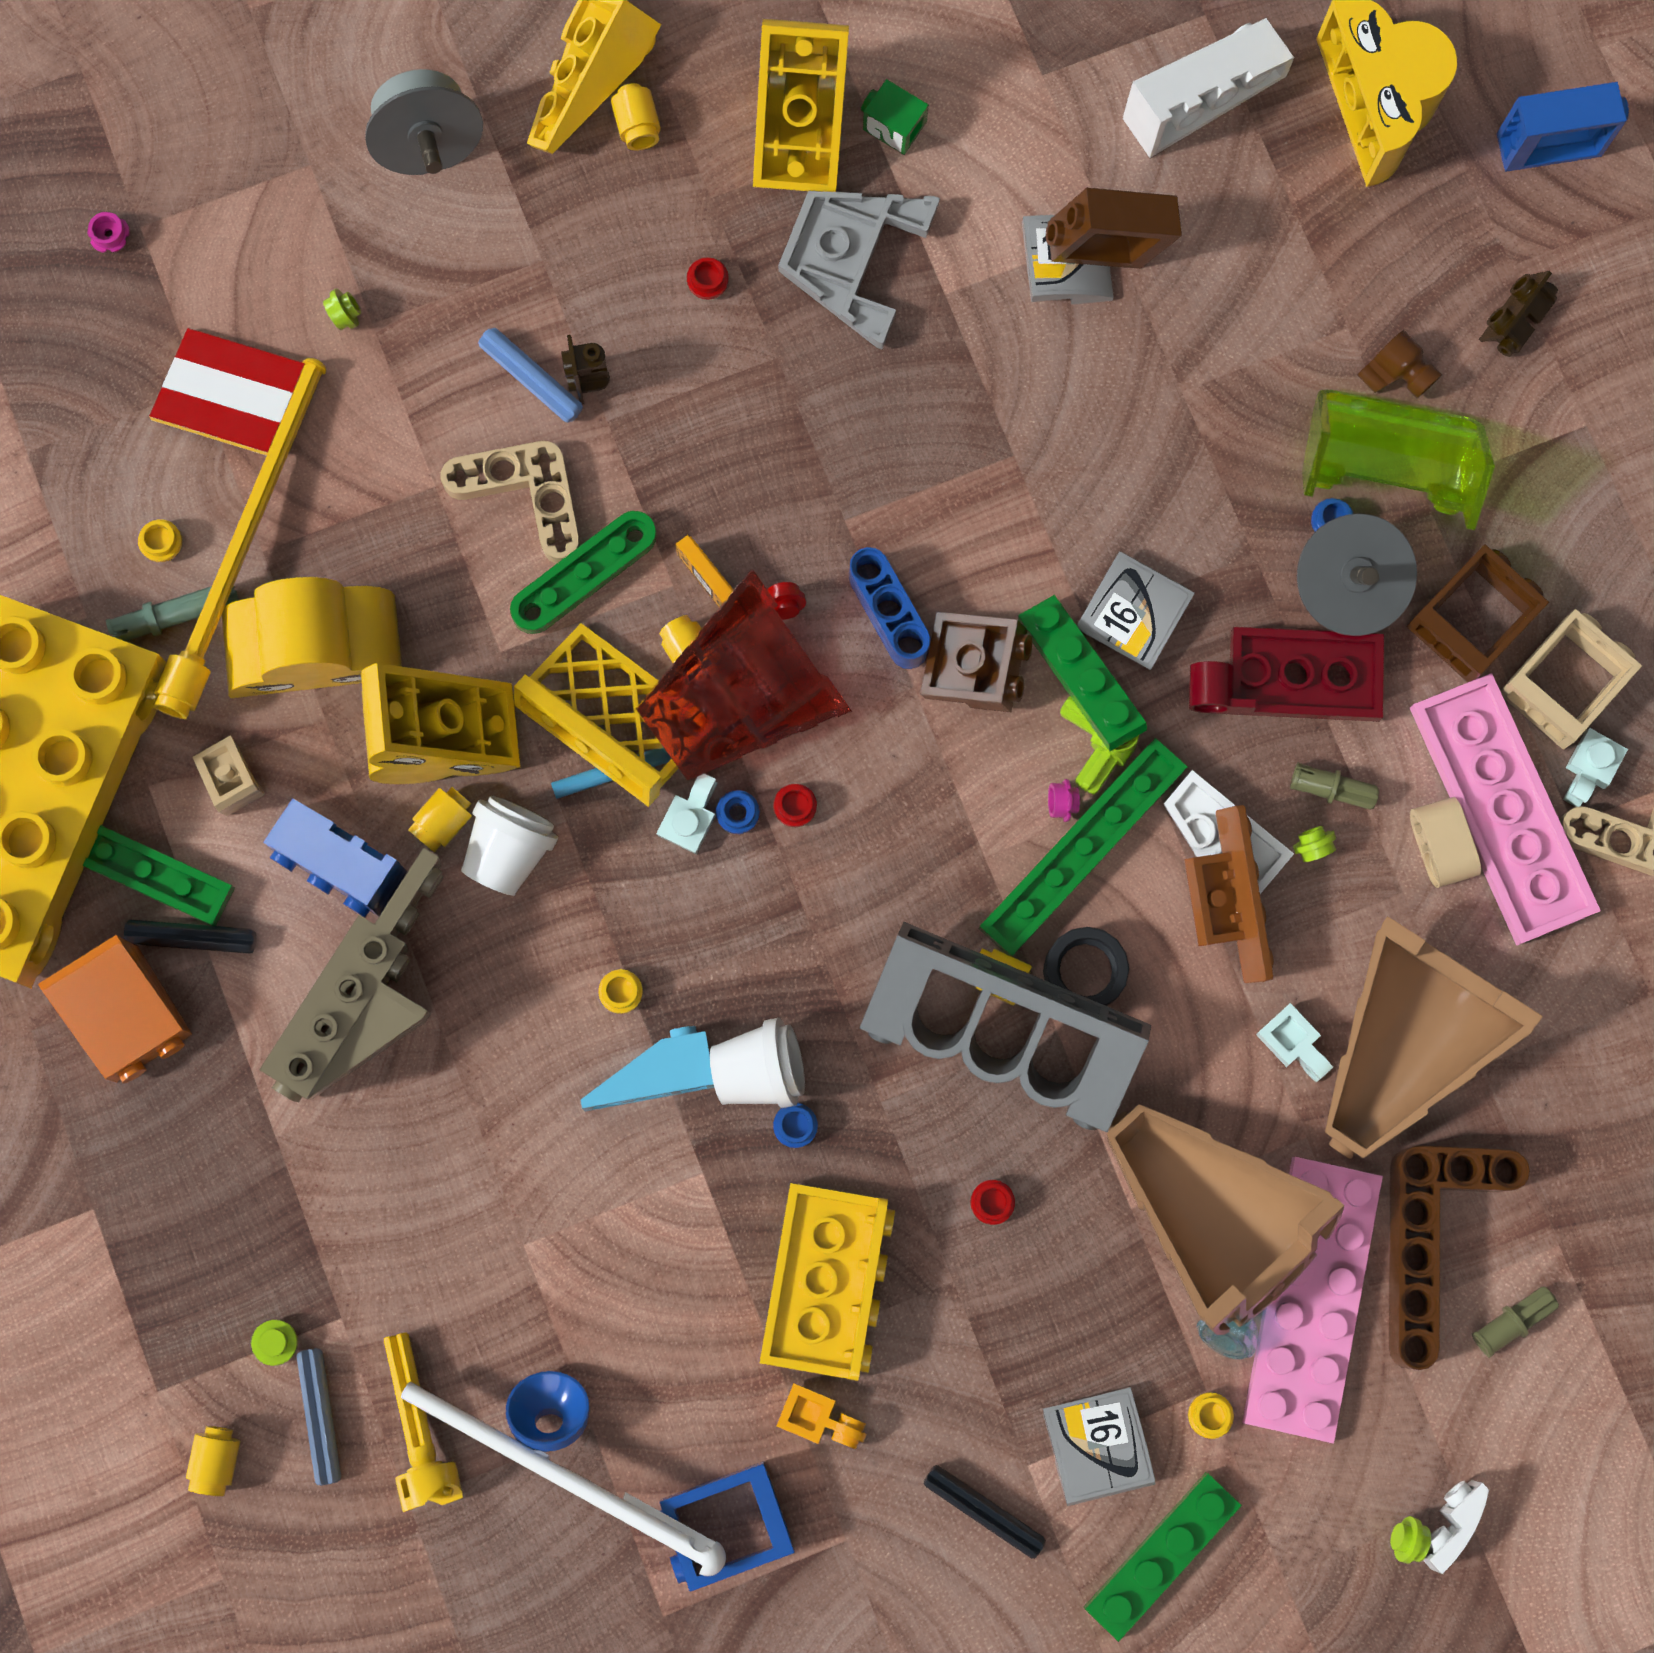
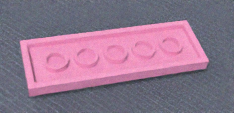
M1488 674L1413 704L1410 707L1411 713L1449 797H1455L1463 809L1480 859L1481 868L1516 946L1600 912L1597 901L1493 674Z
M1292 1157L1290 1175L1330 1192L1334 1198L1338 1199L1345 1206L1339 1223L1330 1238L1324 1239L1321 1235L1319 1236L1317 1250L1315 1251L1317 1256L1301 1275L1273 1303L1263 1310L1242 1423L1334 1444L1383 1176Z

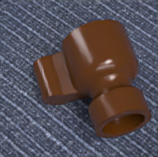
M1402 330L1357 376L1374 393L1399 379H1403L1407 382V389L1418 399L1442 374L1432 364H1425L1423 362L1422 347L1405 330Z

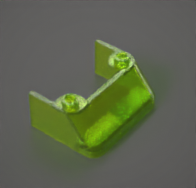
M1327 389L1318 392L1313 408L1302 468L1303 489L1305 496L1313 497L1315 487L1331 489L1333 485L1343 483L1345 476L1422 491L1427 493V498L1434 503L1433 507L1437 511L1451 515L1458 514L1459 511L1463 512L1466 528L1475 530L1495 464L1485 427L1474 419Z

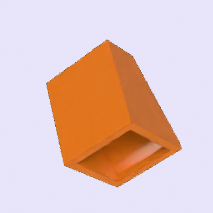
M118 935L108 939L38 984L100 1073L109 1081L117 1083L121 1080L125 1084L138 1078L147 1070L144 1066L158 1056L161 1059H165L177 1053L185 1046L183 1040L192 1035L139 947Z

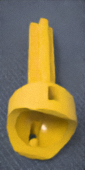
M405 1332L385 1337L384 1344L408 1449L407 1454L409 1463L412 1468L407 1470V1473L395 1478L403 1513L425 1505L427 1500L440 1505L463 1498L456 1462L443 1463L442 1461H436V1451L432 1442L426 1412L401 1398L402 1392L409 1382L420 1387L409 1334Z

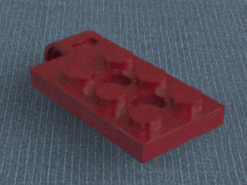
M1233 627L1230 640V664L1204 661L1190 665L1189 710L1209 714L1380 722L1383 719L1384 634L1371 633L1368 635L1351 636L1333 631ZM1296 663L1304 667L1307 673L1306 682L1302 684L1289 682L1284 673L1285 666ZM1334 665L1344 667L1350 676L1349 684L1346 686L1332 684L1328 678L1329 667Z

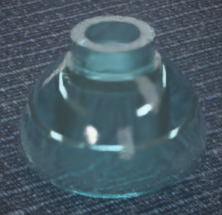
M1201 1319L1198 1321L1196 1326L1198 1334L1202 1341L1213 1351L1225 1357L1238 1360L1247 1359L1254 1355L1258 1344V1330L1254 1319L1242 1326H1239L1233 1320L1227 1324L1231 1330L1225 1335H1216Z

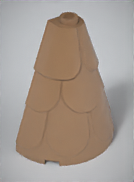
M1387 916L1382 923L1381 929L1376 933L1362 996L1357 1001L1347 1054L1341 1056L1325 1133L1332 1137L1329 1145L1349 1159L1355 1153L1362 1158L1366 1157L1426 1116L1429 1107L1474 1078L1480 1069L1531 1034L1543 1016L1505 991H1501Z
M1140 1104L1130 1113L1126 1111L1120 1113L1112 1121L1109 1132H1107L1108 1144L1138 1208L1146 1212L1167 1259L1172 1261L1199 1318L1216 1335L1227 1334L1231 1330L1227 1324L1234 1322L1239 1328L1273 1303L1317 1256L1315 1251L1317 1250L1319 1236L1321 1235L1324 1239L1330 1238L1344 1211L1345 1205L1334 1198L1330 1192L1266 1164V1161L1213 1140L1210 1133Z

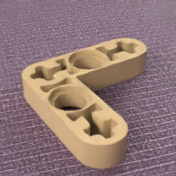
M538 441L455 457L444 464L441 470L442 484L445 491L457 500H467L530 487L540 544L545 557L551 562L557 564L580 546L565 462L560 448L554 443ZM548 454L550 460H556L550 463L553 481L544 482L540 465H533L540 462L539 455ZM501 460L509 461L515 466L513 476L505 481H499L491 476L493 465ZM483 465V473L487 483L481 484L479 476L467 478L465 481L466 486L458 487L455 481L450 480L456 478V471L464 470L466 476L479 475L476 466ZM551 492L561 494L565 499L563 508L555 513L546 512L541 508L542 498ZM561 523L565 540H572V542L566 544V551L558 552L555 546H549L556 539L552 524Z
M1582 806L1572 808L1560 817L1559 821L1572 848L1654 876V808L1647 828ZM1582 818L1584 819L1583 827L1586 829L1597 831L1602 828V824L1605 825V828L1600 836L1586 832L1578 838L1575 836L1576 829L1569 825L1570 822ZM1619 830L1628 834L1632 842L1628 853H1618L1611 847L1610 836L1613 831ZM1599 837L1598 845H1596L1594 842Z

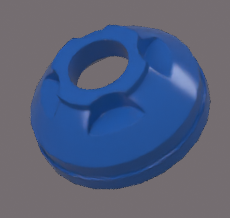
M554 1371L539 1372L520 1381L511 1391L506 1404L507 1423L516 1440L533 1450L543 1452L557 1451L575 1442L583 1434L590 1412L589 1399L583 1386L573 1377ZM553 1414L562 1419V1426L559 1430L552 1433L541 1432L536 1427L538 1420L545 1415Z

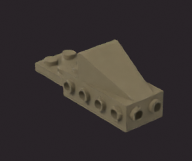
M425 848L422 849L375 924L358 915L259 1069L276 1080L272 1089L294 1102L299 1103L302 1097L314 1100L316 1096L427 1021L430 1013L426 1009L388 987L387 984L390 979L397 983L411 962L409 957L406 956L409 948L406 943L396 937L399 932L405 936L409 933L420 915L418 909L415 908L423 895L431 898L444 876L441 875V862L438 856ZM355 986L350 995L346 994L350 987ZM329 1025V1028L324 1034L322 1032L324 1026ZM301 1063H304V1067L302 1068L301 1072L298 1073L299 1065Z

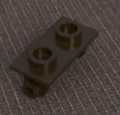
M1545 271L1531 275L1525 274L1512 285L1510 289L1511 296L1506 303L1494 311L1488 318V327L1479 340L1481 342L1496 340L1499 343L1497 346L1498 351L1507 357H1511L1513 353H1519L1535 331L1525 318L1528 316L1534 324L1540 323L1557 301V287L1550 282H1546L1552 273Z
M567 335L569 350L561 351L564 373L569 392L577 391L579 401L583 405V393L603 390L610 382L605 351L597 343L573 345L571 335Z

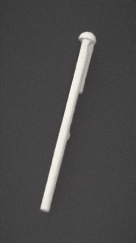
M409 1382L404 1388L401 1398L701 1564L700 1575L713 1576L724 1567L726 1553L719 1542L707 1538L626 1492L623 1499L619 1498L582 1476L549 1460L550 1455L525 1446L412 1382Z

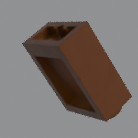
M1088 187L1047 222L1046 242L1050 246L1051 262L1141 269L1182 236L1177 196Z
M1484 544L1406 627L1466 682L1476 680L1547 606L1549 601L1543 597L1542 589L1534 581L1528 578L1523 579L1511 568V562L1502 552L1496 549L1491 550ZM1474 571L1479 573L1523 613L1484 655L1436 612Z

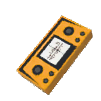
M685 536L676 543L677 556L730 621L741 612V608L734 598V595L739 598L738 594L691 536Z

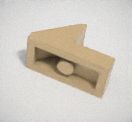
M231 735L192 757L210 798L219 813L229 816L265 795L250 772L238 745Z

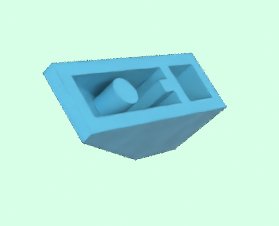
M696 1026L670 1030L671 1038L658 1041L581 1099L582 1109L586 1112L715 1088L711 1074L710 1051L706 1032L697 1033Z

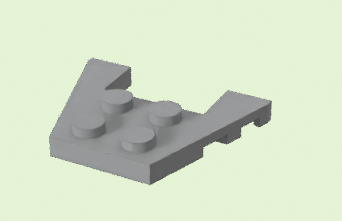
M808 191L780 260L779 272L876 348L883 349L895 319L896 310L857 296L858 290L884 225L888 224L926 238L939 207L940 198L924 196V199L903 198V195L888 194L886 198L862 197V193Z

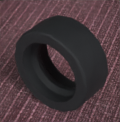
M1092 927L1072 929L1059 937L1047 953L1043 968L1044 980L1069 990L1061 978L1060 966L1062 958L1067 951L1075 946L1084 944L1096 946L1105 952L1110 960L1112 968L1111 979L1106 988L1098 994L1083 997L1108 1006L1119 997L1127 985L1130 970L1127 953L1119 941L1104 930Z

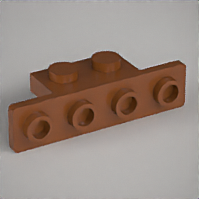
M1244 805L1216 810V819L1222 853L1184 859L1198 946L1237 941L1244 983L1273 980L1272 968L1274 958L1268 946L1265 928L1266 911L1261 903L1258 886L1259 868L1254 860L1250 838L1252 834L1251 822L1247 817Z

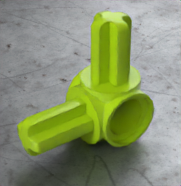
M1069 696L1064 702L1060 714L1092 735L1090 742L1091 747L1094 749V752L1076 777L1075 783L1083 791L1094 795L1098 793L1116 765L1123 766L1127 759L1135 752L1139 735L1131 739L1127 744L1121 745L1109 752L1073 699Z

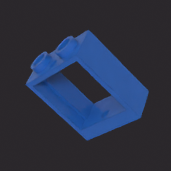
M1618 82L1518 97L1496 133L1505 172L1602 157L1629 116L1628 102L1624 96L1621 97Z
M764 1461L660 1500L659 1503L662 1509L660 1512L680 1522L676 1508L750 1481L772 1543L771 1547L725 1563L722 1570L713 1576L698 1574L694 1561L676 1551L677 1555L670 1557L678 1584L686 1581L690 1592L795 1553Z

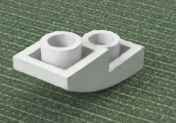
M1474 1480L1468 1483L1461 1481L1445 1495L1444 1499L1447 1503L1439 1512L1449 1521L1451 1526L1448 1528L1441 1526L1431 1534V1545L1428 1554L1423 1560L1431 1570L1443 1574L1457 1559L1471 1539L1481 1519L1489 1489L1483 1483Z

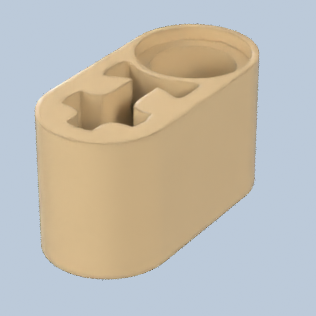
M1455 797L1411 809L1410 821L1428 876L1436 888L1481 874L1480 859L1459 801Z

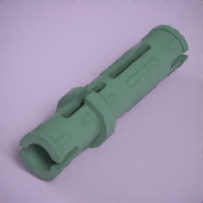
M212 586L155 605L152 602L142 604L143 609L113 619H106L108 632L113 637L125 642L150 633L154 637L163 634L162 629L199 618ZM235 586L232 588L226 605L239 600L237 591L234 590Z

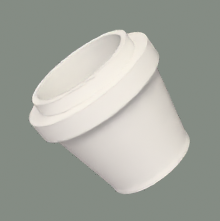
M490 796L488 801L478 800L472 812L476 818L461 871L466 876L486 887L515 896L517 890L545 852L553 850L558 836L552 832L554 825L543 817L505 799Z
M780 1018L765 1020L762 1027L713 1045L710 1048L712 1079L716 1094L722 1105L778 1104L780 1108L796 1106L798 1097L804 1094L805 1077L799 1044L791 1025H784Z

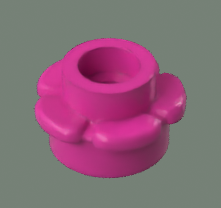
M110 212L96 214L90 220L87 231L88 236L91 238L90 243L92 247L102 253L107 252V250L111 252L121 250L126 245L125 239L130 233L126 221L120 220L116 214ZM107 231H112L110 237L105 236Z
M1064 779L1062 783H1051L1049 785L1048 809L1051 818H1063L1064 822H1068L1071 818V813L1079 812L1080 794L1078 787H1071L1070 781Z

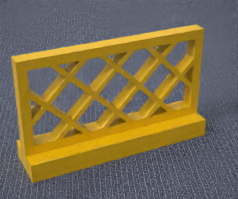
M582 623L577 626L530 677L525 674L514 685V706L648 807L660 795V788L691 754L683 749L682 756L678 760L680 750L675 754V747H681L679 737L673 738L672 726L667 723V738L642 739L641 722H650L653 719L662 718L660 711H652L651 716L647 718L646 714L648 712H639L638 695L656 694L660 697L664 704L663 713L665 719L670 721L688 719L698 710ZM583 640L596 650L597 660L572 662L571 651ZM602 655L609 660H603ZM566 657L567 662L560 663ZM598 670L600 688L575 689L573 672ZM604 670H624L630 676L631 685L606 687ZM568 672L570 690L551 691L541 682L549 674ZM636 680L642 685H636ZM632 695L634 713H608L607 697ZM601 698L603 715H583L577 710L576 699ZM565 700H571V705ZM670 705L676 710H670ZM700 712L691 720L700 728L693 736L683 737L684 746L692 753L713 731L712 728L715 729L716 724L707 717L709 725ZM635 723L637 740L619 742L611 736L610 724ZM598 725H604L605 730H603ZM669 748L670 761L659 772L645 761L644 750ZM638 750V755L635 754L633 751Z

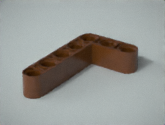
M1417 1146L1399 1151L1391 1160L1389 1352L1393 1361L1400 1367L1413 1370L1428 1369L1434 1365L1439 1355L1440 1190L1497 1193L1518 1190L1525 1185L1530 1174L1529 1164L1520 1153L1512 1150ZM1411 1155L1417 1156L1424 1166L1423 1175L1418 1180L1409 1176L1406 1170V1162ZM1456 1157L1465 1161L1468 1167V1175L1462 1182L1455 1179L1451 1173V1163ZM1499 1160H1505L1512 1168V1178L1507 1184L1500 1181L1496 1176L1495 1168ZM1411 1200L1420 1203L1424 1211L1423 1219L1417 1225L1411 1223L1406 1217V1206ZM1412 1245L1417 1246L1423 1253V1264L1417 1270L1410 1268L1405 1259L1406 1251ZM1413 1290L1418 1292L1423 1299V1308L1416 1316L1410 1314L1405 1306L1406 1296ZM1412 1336L1417 1337L1423 1346V1353L1415 1362L1408 1359L1404 1349L1407 1340Z

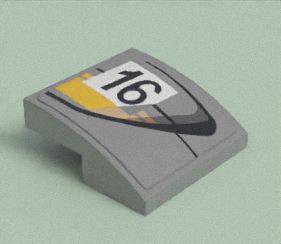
M1055 215L1023 216L1022 230L1031 302L1071 299L1072 305L1113 301L1110 266L1051 262L1050 246L1046 242L1047 222Z
M1119 551L1078 622L1077 627L1083 633L1151 670L1195 592Z
M1131 1387L1043 1409V1416L1055 1455V1464L1067 1506L1155 1485L1151 1460Z

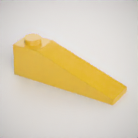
M578 0L564 26L561 39L567 43L561 61H553L550 74L554 76L555 80L552 90L541 98L527 144L533 148L553 154L642 63L644 57L655 45L656 34L661 24L627 0Z

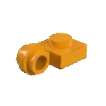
M794 1383L776 1425L781 1429L817 1444L820 1443L827 1427L834 1430L831 1437L832 1440L853 1449L857 1448L859 1441L864 1443L867 1435L863 1433L866 1423L842 1413L838 1422L830 1419L836 1403L835 1400Z

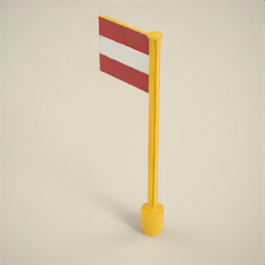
M187 328L151 410L150 419L266 455V458L187 647L179 655H169L153 693L156 697L153 706L157 710L179 719H187L189 712L196 710L211 673L204 666L206 662L203 659L320 377L322 374H326L325 365L318 359L307 358L299 362Z

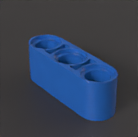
M866 547L859 549L850 560L849 582L895 664L904 669L919 667L924 663L928 655L930 645L928 630L886 556L876 548ZM872 564L878 568L880 574L874 579H864L857 573V569L862 565ZM888 600L897 603L901 611L894 616H885L880 613L877 607L881 602ZM913 637L919 641L922 648L918 652L910 654L902 651L899 648L898 642L903 638Z

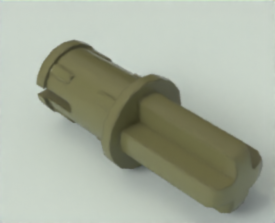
M1299 762L1295 766L1290 784V789L1326 798L1327 803L1332 804L1334 799L1369 810L1374 809L1379 797V788L1376 785L1340 776V770H1336L1333 773Z
M1540 1287L1513 1307H1503V1314L1479 1331H1475L1472 1337L1480 1350L1490 1358L1495 1352L1517 1337L1526 1338L1529 1335L1527 1330L1556 1311L1559 1304L1552 1292L1546 1287Z

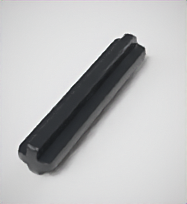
M132 919L127 920L124 927V939L134 945L247 954L253 953L256 946V932L246 928Z
M939 1465L931 1468L924 1479L926 1488L1029 1558L1035 1559L1040 1554L1046 1542L1042 1535Z

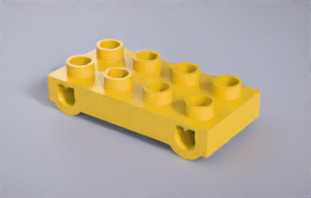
M0 595V977L32 989L36 977L42 972L54 951L60 934L63 914L84 868V861L89 857L98 836L97 831L105 820L141 734L148 728L157 712V709L153 706L156 700L153 693L166 661L155 652Z

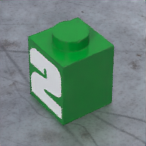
M886 79L878 91L872 89L862 104L861 112L864 113L863 130L905 155L927 123L929 104Z

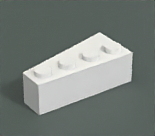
M1267 18L1255 24L1247 23L1233 34L1133 81L1123 120L1149 158L1285 78L1294 56Z

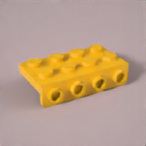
M790 1183L760 1364L855 1381L859 1380L860 1372L869 1373L873 1346L866 1345L865 1338L867 1326L876 1327L880 1300L872 1299L875 1281L884 1282L888 1255L880 1254L882 1236L891 1237L895 1210L887 1209L888 1199Z

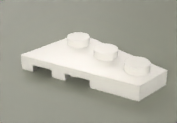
M1192 770L1167 799L1164 806L1196 857L1220 854L1222 850L1216 810L1235 805ZM1247 815L1252 826L1250 838L1254 860L1259 868L1258 886L1261 894L1294 853Z

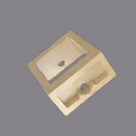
M1576 609L1561 621L1500 690L1506 701L1563 750L1582 735L1642 667L1635 660V655L1630 648L1621 642H1614L1601 631L1602 627L1595 618L1586 613L1581 614ZM1565 635L1614 676L1577 719L1528 678Z

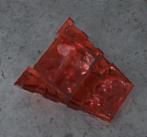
M753 569L749 571L636 708L638 714L686 780L738 760L741 756L757 749H764L778 743L777 741L795 733L804 732L819 726V723L852 712L828 676L818 672L774 609L778 604Z

